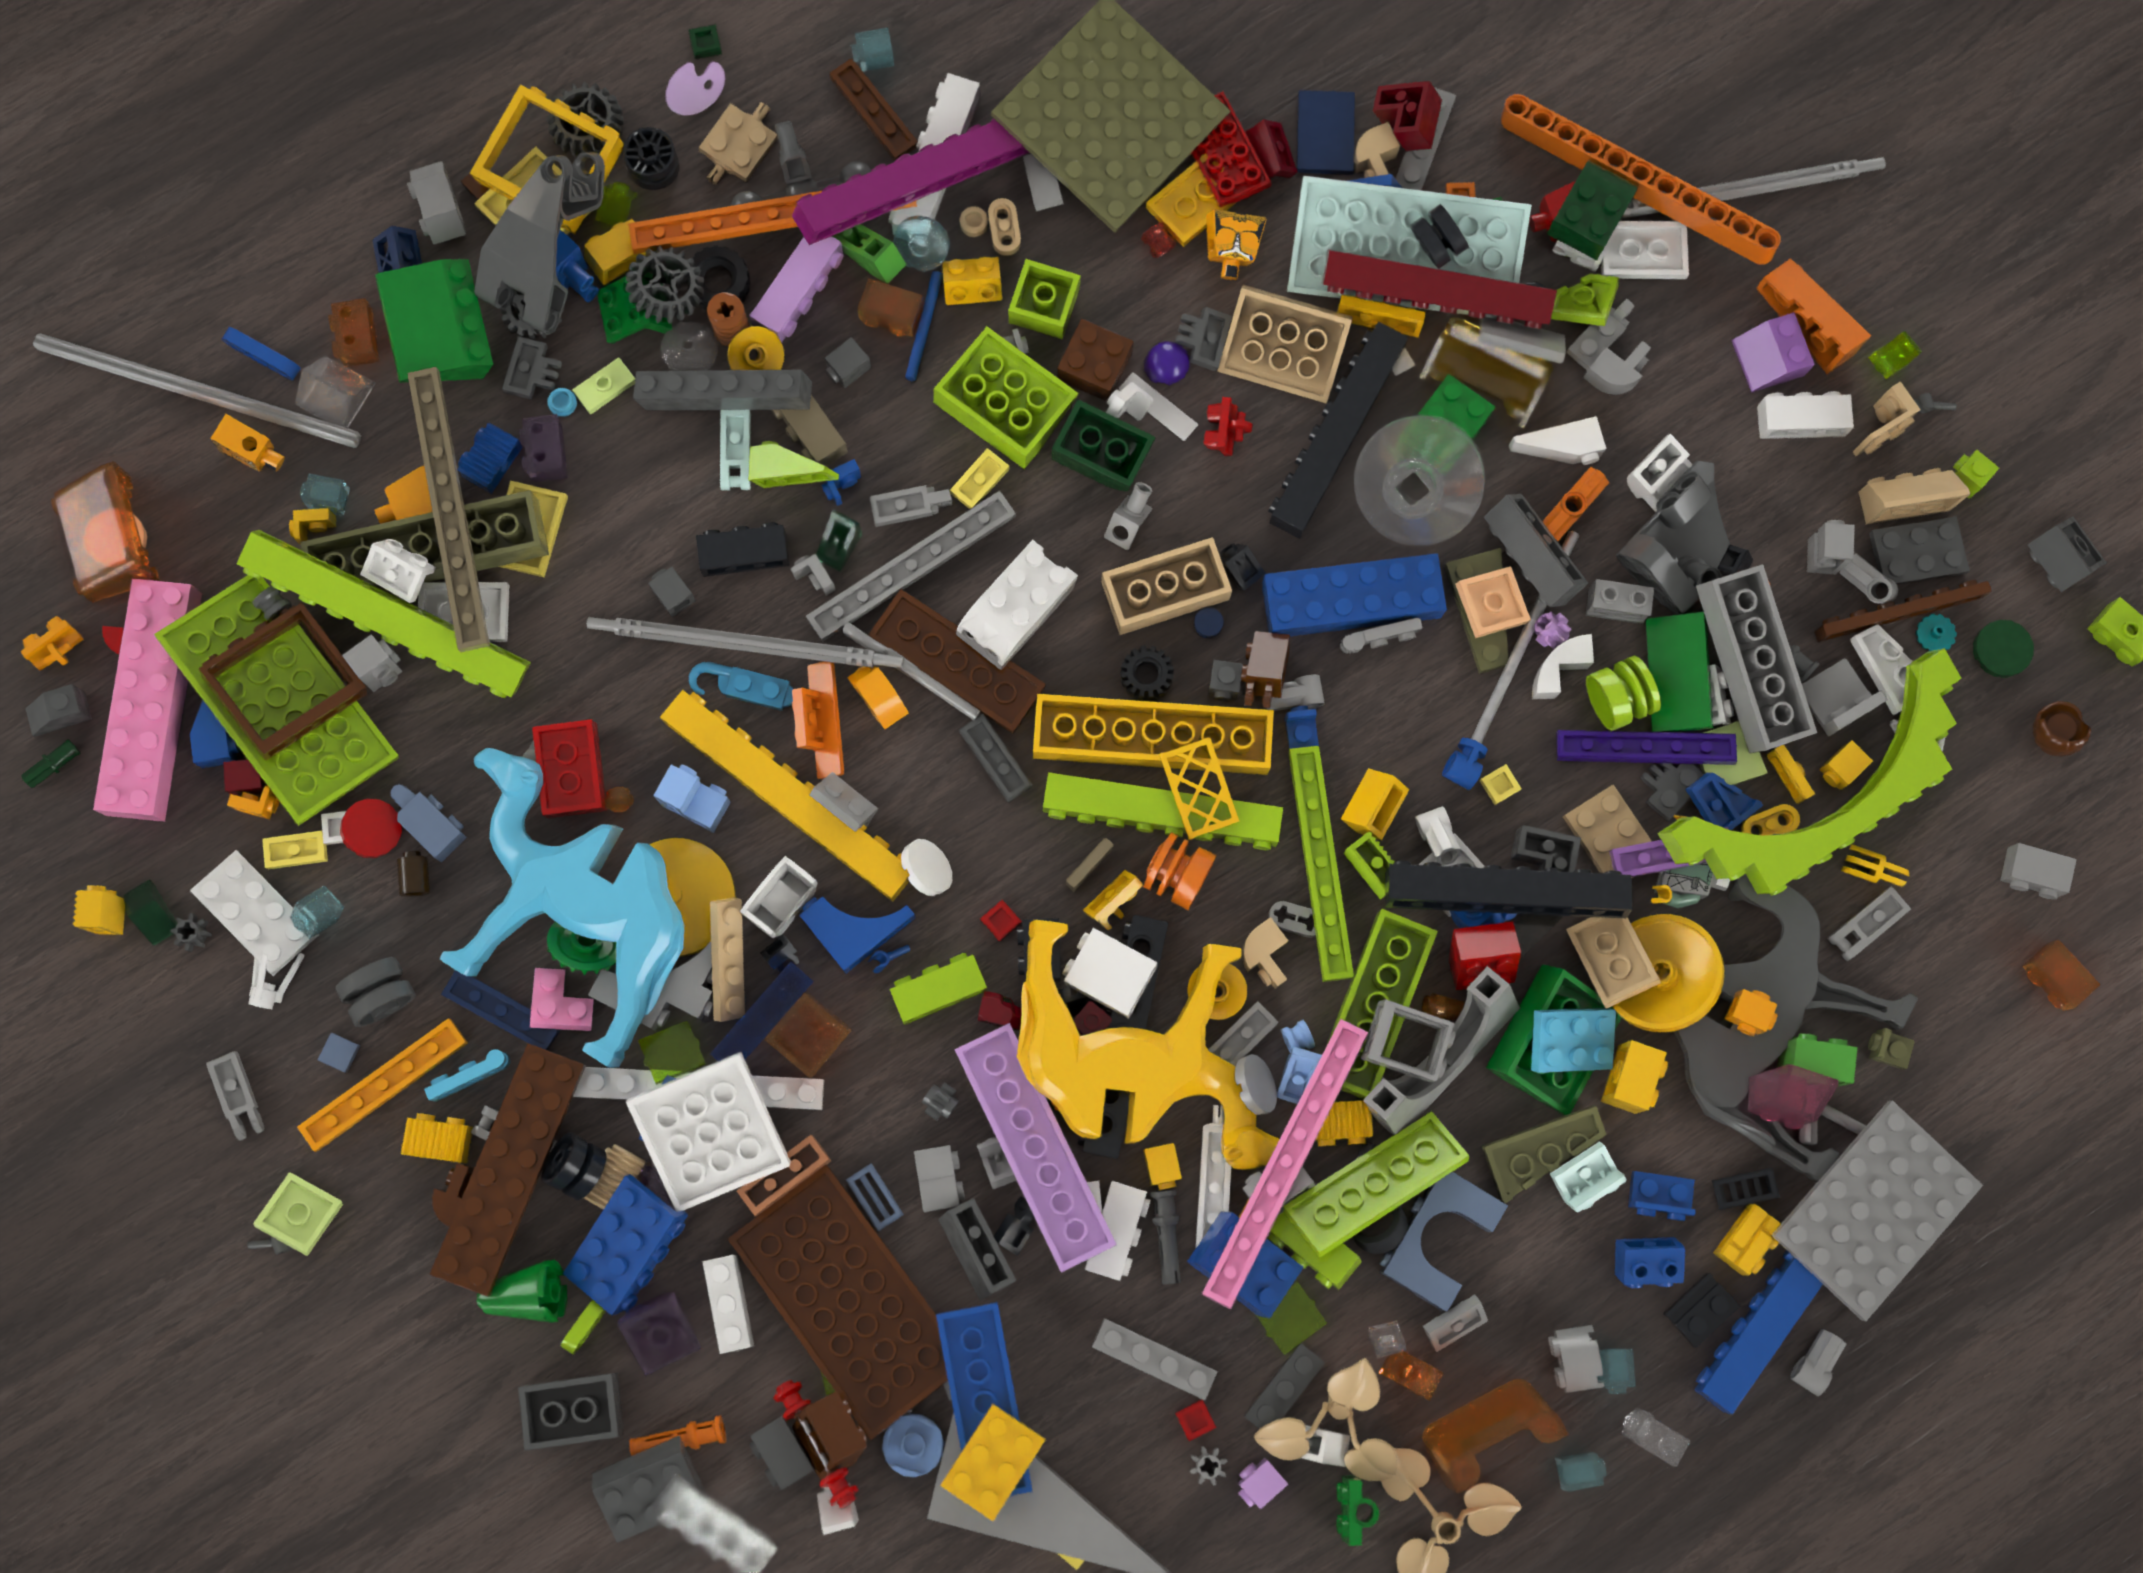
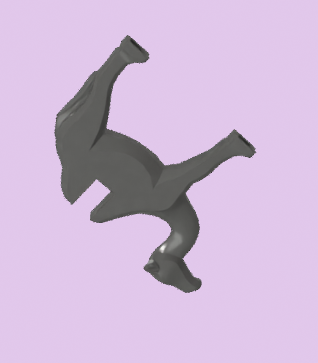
M1744 874L1734 881V885L1728 895L1729 900H1744L1772 912L1781 922V937L1774 948L1757 961L1724 965V984L1719 997L1731 1005L1737 991L1742 989L1753 992V990L1761 991L1771 997L1769 1001L1778 1004L1774 1012L1778 1014L1777 1020L1771 1030L1749 1036L1737 1030L1738 1025L1725 1020L1728 1012L1727 1009L1720 1023L1704 1016L1691 1026L1673 1032L1684 1053L1685 1076L1688 1087L1703 1113L1743 1134L1765 1149L1766 1152L1782 1160L1798 1173H1804L1808 1179L1817 1183L1837 1160L1839 1153L1833 1148L1822 1152H1812L1795 1142L1783 1129L1754 1078L1771 1065L1787 1048L1788 1040L1793 1039L1802 1023L1805 1010L1821 1008L1861 1014L1876 1021L1885 1022L1897 1030L1905 1026L1917 1003L1918 997L1909 993L1897 1000L1889 1001L1874 997L1853 986L1833 982L1819 972L1817 965L1820 922L1818 914L1810 902L1787 884V888L1777 895L1757 894L1748 877Z

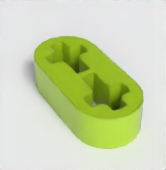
M592 1300L567 1333L560 1346L574 1355L601 1320L606 1310Z

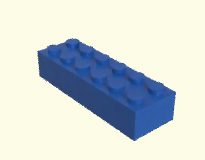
M1438 553L1264 574L1262 580L1268 631L1270 633L1288 634L1290 637L1389 625L1414 618H1419L1421 621L1442 618L1447 610Z

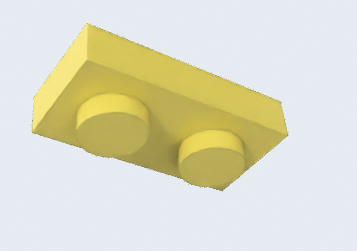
M987 448L950 489V493L967 508L972 509L985 498L1009 471L1010 467Z
M322 830L262 839L265 868L268 870L328 861L327 845L323 843Z

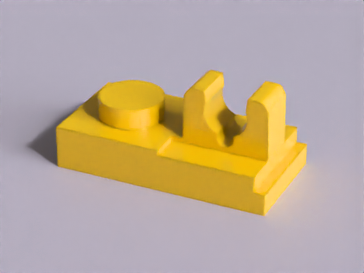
M1124 870L1083 911L1086 915L1098 921L1103 928L1110 930L1112 926L1108 923V917L1114 914L1122 919L1124 914L1118 907L1132 900L1143 884L1137 876Z

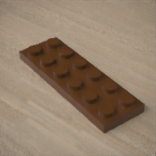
M900 589L868 636L902 655L921 671L1014 734L1036 702L1037 694L1043 692L1046 684L1012 661H1009L1000 670L956 635L957 625Z

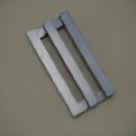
M872 1163L846 1179L878 1232L904 1215ZM871 1173L895 1211L893 1215L890 1216L865 1174ZM856 1180H861L885 1218L881 1223L856 1185Z

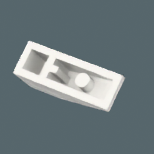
M1592 417L1514 436L1509 444V449L1512 452L1569 464L1582 462L1583 465H1589L1599 461V458L1606 450L1597 417Z

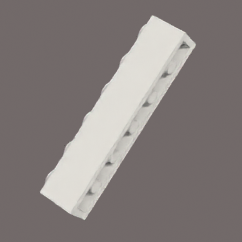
M950 73L947 74L945 82H940L938 85L936 106H931L926 119V123H928L926 132L922 131L918 138L917 148H919V151L928 144H934L935 146L942 143L950 135L957 134L959 136L968 131L980 98V83ZM946 188L916 200L917 207L891 211L889 223L892 224L893 235L925 245Z

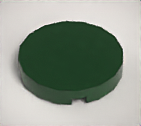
M1997 620L1990 622L1977 633L1973 642V654L1975 659H1978V662L1981 664L1980 667L1986 673L1994 677L2008 678L2021 673L2029 666L2034 656V644L2030 634L2022 625L2011 620Z

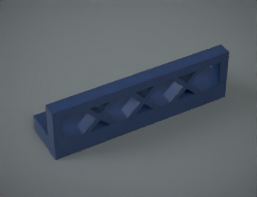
M390 226L372 240L379 273L391 271L392 267L395 270L422 264L416 230ZM388 242V250L385 254L384 243Z

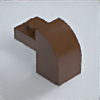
M457 1163L455 1168L450 1169L445 1181V1185L448 1186L447 1191L441 1189H434L432 1205L438 1219L448 1227L451 1225L474 1171V1168Z

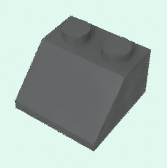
M2073 516L2027 544L2031 549L2029 553L2032 559L2044 567L2048 573L2046 576L2050 584L2054 588H2059L2061 592L2107 564Z

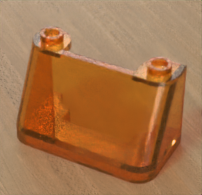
M114 461L100 465L55 491V498L51 499L55 513L60 516L76 578L73 580L75 589L80 596L84 595L90 602L130 591L132 579L160 581L156 567H148L147 556L149 554L142 546L129 498H132V493L129 490L134 489L131 476Z
M1514 1379L1430 1423L1423 1432V1442L1445 1486L1459 1494L1477 1483L1480 1477V1467L1474 1457L1479 1452L1520 1430L1530 1429L1535 1438L1543 1443L1555 1442L1569 1433L1560 1417L1529 1382L1522 1379Z

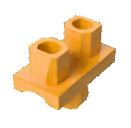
M58 616L47 622L46 627L49 631L41 637L38 634H30L23 639L25 648L20 652L39 671L56 660L61 665H66L69 661L65 654L84 640L75 628L65 619L62 620Z

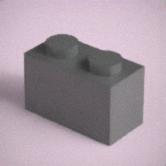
M783 1415L750 1435L753 1440L749 1443L750 1448L758 1460L763 1458L768 1466L765 1473L773 1487L778 1485L783 1490L815 1470L792 1429L790 1421L785 1420Z

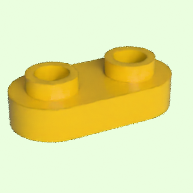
M1782 804L1746 819L1741 826V832L1752 834L1751 828L1753 826L1759 829V835L1762 836L1795 831L1800 824V815L1793 806ZM1779 816H1782L1786 819L1785 826L1779 824Z

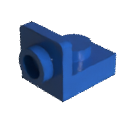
M855 459L831 469L839 474V479L825 481L821 485L828 501L834 499L837 506L842 504L841 496L837 489L840 487L842 489L849 488L857 483V479L861 478L860 469Z
M1297 706L1291 708V712L1286 713L1284 721L1288 749L1319 746L1315 721L1317 716L1316 709L1308 710V706Z

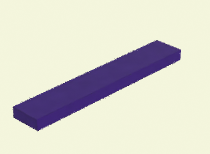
M1557 730L1556 733L1557 761L1735 765L1737 763L1736 734Z

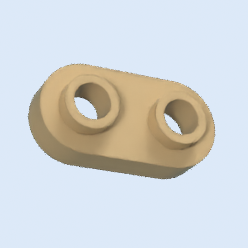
M1004 198L996 199L990 204L988 209L992 243L997 253L1003 256H1010L1015 254L1021 245L1017 211L1015 205L1010 200ZM1004 213L1007 215V218L999 219L997 216ZM1007 239L1012 243L1005 246L1002 244V241Z

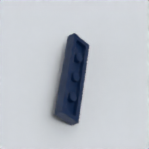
M456 970L441 993L446 998L521 1040L548 1051L560 1032V1029L530 1028L531 1009L474 977L465 976Z

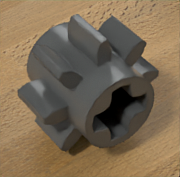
M190 913L188 920L178 917L176 928L170 929V932L174 933L177 937L173 944L179 947L185 944V950L189 952L194 950V946L205 948L204 941L207 937L212 936L205 928L209 922L205 919L197 922V915ZM193 929H195V934H191L188 937V931H193Z
M945 1082L941 1088L933 1084L922 1101L927 1106L925 1113L936 1121L940 1116L948 1119L960 1101L954 1097L956 1090Z

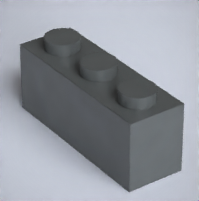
M974 1198L947 1211L938 1219L980 1301L1002 1291L1016 1281Z

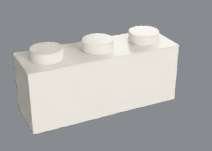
M1837 391L1827 392L1823 395L1801 392L1795 394V396L1771 393L1765 396L1757 406L1760 439L1845 437L1854 428L1851 395H1841Z
M1111 1181L1102 1215L1117 1245L1088 1259L1084 1270L1118 1281L1121 1280L1122 1275L1128 1276L1133 1260L1128 1258V1253L1131 1246L1137 1247L1142 1230L1136 1228L1140 1216L1146 1217L1150 1200L1145 1198L1146 1191Z
M737 1255L702 1261L720 1354L753 1347L754 1340Z

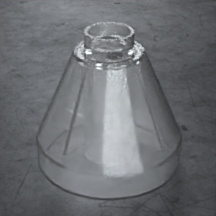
M1425 414L1410 415L1396 419L1378 430L1362 449L1354 473L1356 500L1368 523L1386 538L1409 546L1437 544L1455 536L1464 529L1472 520L1481 504L1486 484V473L1482 455L1467 432L1445 418ZM1413 472L1419 476L1430 490L1420 500L1408 497L1400 485Z

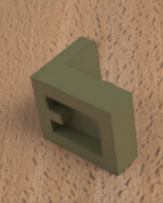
M1887 1028L1873 1033L1868 1044V1049L1871 1050L1869 1059L1906 1070L1915 1041L1891 1033L1892 1030Z

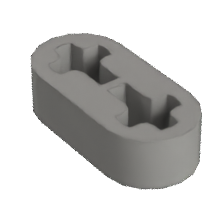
M1285 901L1276 902L1270 908L1268 918L1271 917L1280 930L1303 937L1312 938L1316 936L1315 927L1308 931L1306 930V924L1298 922V918L1307 920L1310 916H1313L1312 909ZM1281 908L1286 909L1285 914L1294 917V921L1285 919L1280 923L1278 922V917L1274 915V911L1279 912Z

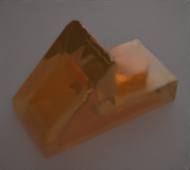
M1395 1346L1392 1347L1379 1372L1386 1378L1429 1401L1444 1374L1439 1369Z

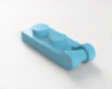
M494 1049L488 1052L486 1060L476 1064V1061H471L458 1068L460 1072L451 1077L445 1074L430 1081L432 1086L424 1089L428 1100L437 1102L506 1069L510 1064V1057L507 1053Z

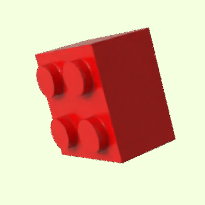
M1513 921L1453 929L1448 960L1456 990H1467L1468 986L1487 966L1507 983H1515L1521 950Z

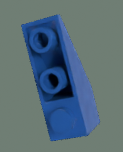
M202 700L190 732L193 763L204 769L223 765V762L238 761L237 753H240L239 747Z

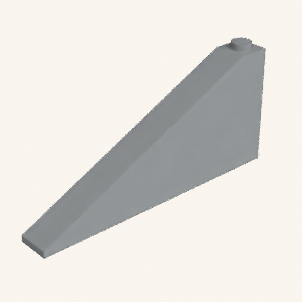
M953 1413L927 1519L1130 1573H1171L1038 1456H1035L1028 1466L1033 1492L1009 1496L994 1521H991L942 1488L940 1484L961 1453Z

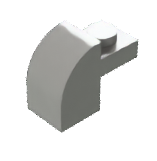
M1642 341L1625 361L1606 347L1589 367L1583 378L1606 394H1624L1632 390L1643 376L1639 372L1649 361L1646 355L1651 347Z

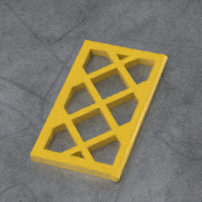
M1210 737L1159 754L1189 840L1239 822ZM1204 745L1207 746L1211 758L1208 765L1192 758L1196 748ZM1190 750V752H1189L1188 755L1183 754L1184 752H1187V751ZM1177 755L1186 759L1179 775L1171 772L1167 758ZM1189 762L1206 769L1199 785L1182 778ZM1210 771L1215 773L1221 786L1219 794L1203 788V784ZM1180 782L1196 789L1189 805L1181 800L1177 789ZM1200 791L1216 798L1209 815L1193 807ZM1220 801L1227 804L1232 818L1221 821L1213 817ZM1191 811L1206 818L1201 829L1192 831L1188 820ZM1210 821L1215 822V824L1208 826Z

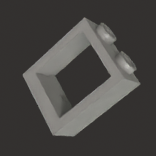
M1389 1000L1378 1001L1361 1059L1426 1082H1437V1079L1443 1076L1447 1062L1443 1060L1446 1049L1451 1048L1455 1039V1032L1452 1031L1454 1023ZM1393 1015L1437 1029L1425 1071L1381 1056Z

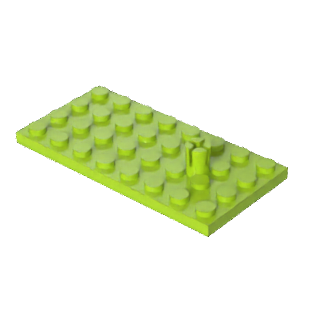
M247 575L158 631L154 636L299 826L399 759V756L356 701L269 760L265 761L201 677L199 668L203 666L202 663L209 660V656L222 654L228 650L227 647L231 642L240 637L247 638L254 633L253 630L256 626L267 621L264 618V612L261 609H256L252 602L262 591L270 586L262 576L260 579ZM299 624L215 677L262 740H265L345 687L344 683Z

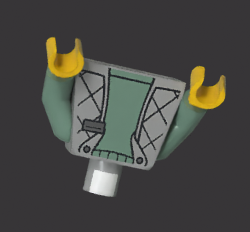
M1680 815L1673 816V818H1675L1676 820L1686 817ZM1707 863L1659 872L1656 886H1652L1654 893L1658 894V898H1651V902L1653 904L1663 903L1677 909L1694 905L1700 899L1709 895L1711 887L1726 891L1730 879H1716Z

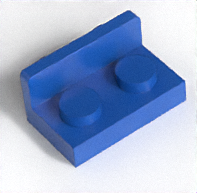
M1632 1171L1628 1208L1637 1209V1215L1655 1217L1656 1212L1667 1213V1219L1685 1221L1686 1216H1695V1209H1692L1694 1180Z

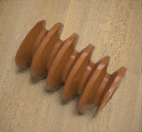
M728 292L719 293L709 301L707 314L714 335L722 345L729 346L731 340L739 331L749 327L744 306L737 296Z

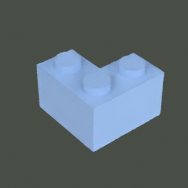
M671 764L653 796L662 807L714 833L731 803L728 797L725 796L727 791L712 783L709 787L701 784V778L696 775L697 772L683 764L679 768Z

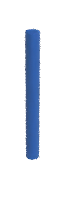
M933 271L931 274L905 375V378L910 381H916L943 277V274L938 271Z

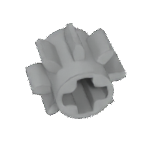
M1201 1446L1202 1454L1199 1457L1191 1455L1193 1461L1196 1462V1467L1191 1468L1189 1471L1190 1473L1199 1472V1484H1202L1206 1478L1210 1479V1482L1215 1486V1477L1218 1475L1226 1477L1225 1472L1221 1470V1465L1228 1461L1226 1458L1218 1460L1216 1457L1219 1452L1218 1448L1215 1447L1212 1453H1207L1204 1446ZM1205 1458H1209L1211 1462H1216V1465L1212 1467L1213 1472L1211 1474H1208L1206 1470H1200V1466L1205 1464Z

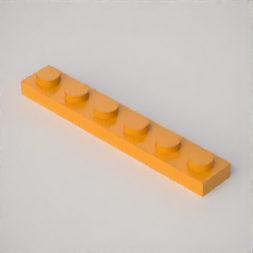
M448 1018L301 1123L297 1128L312 1150L318 1152L467 1045L468 1042L452 1019Z

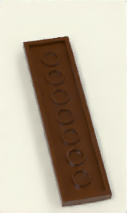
M527 1044L429 1275L481 1295L490 1296L585 1070V1064L532 1044Z

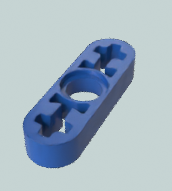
M229 327L222 337V341L231 348L291 381L295 379L301 369L292 360L232 327Z

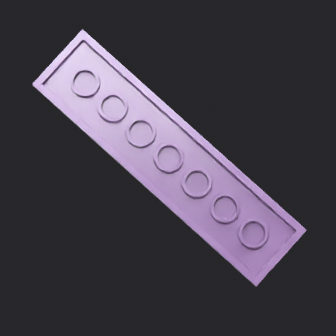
M1010 1023L955 1049V1052L1062 1273L1117 1244L1045 1096L1038 1092L1024 1075L1017 1059L1018 1040Z

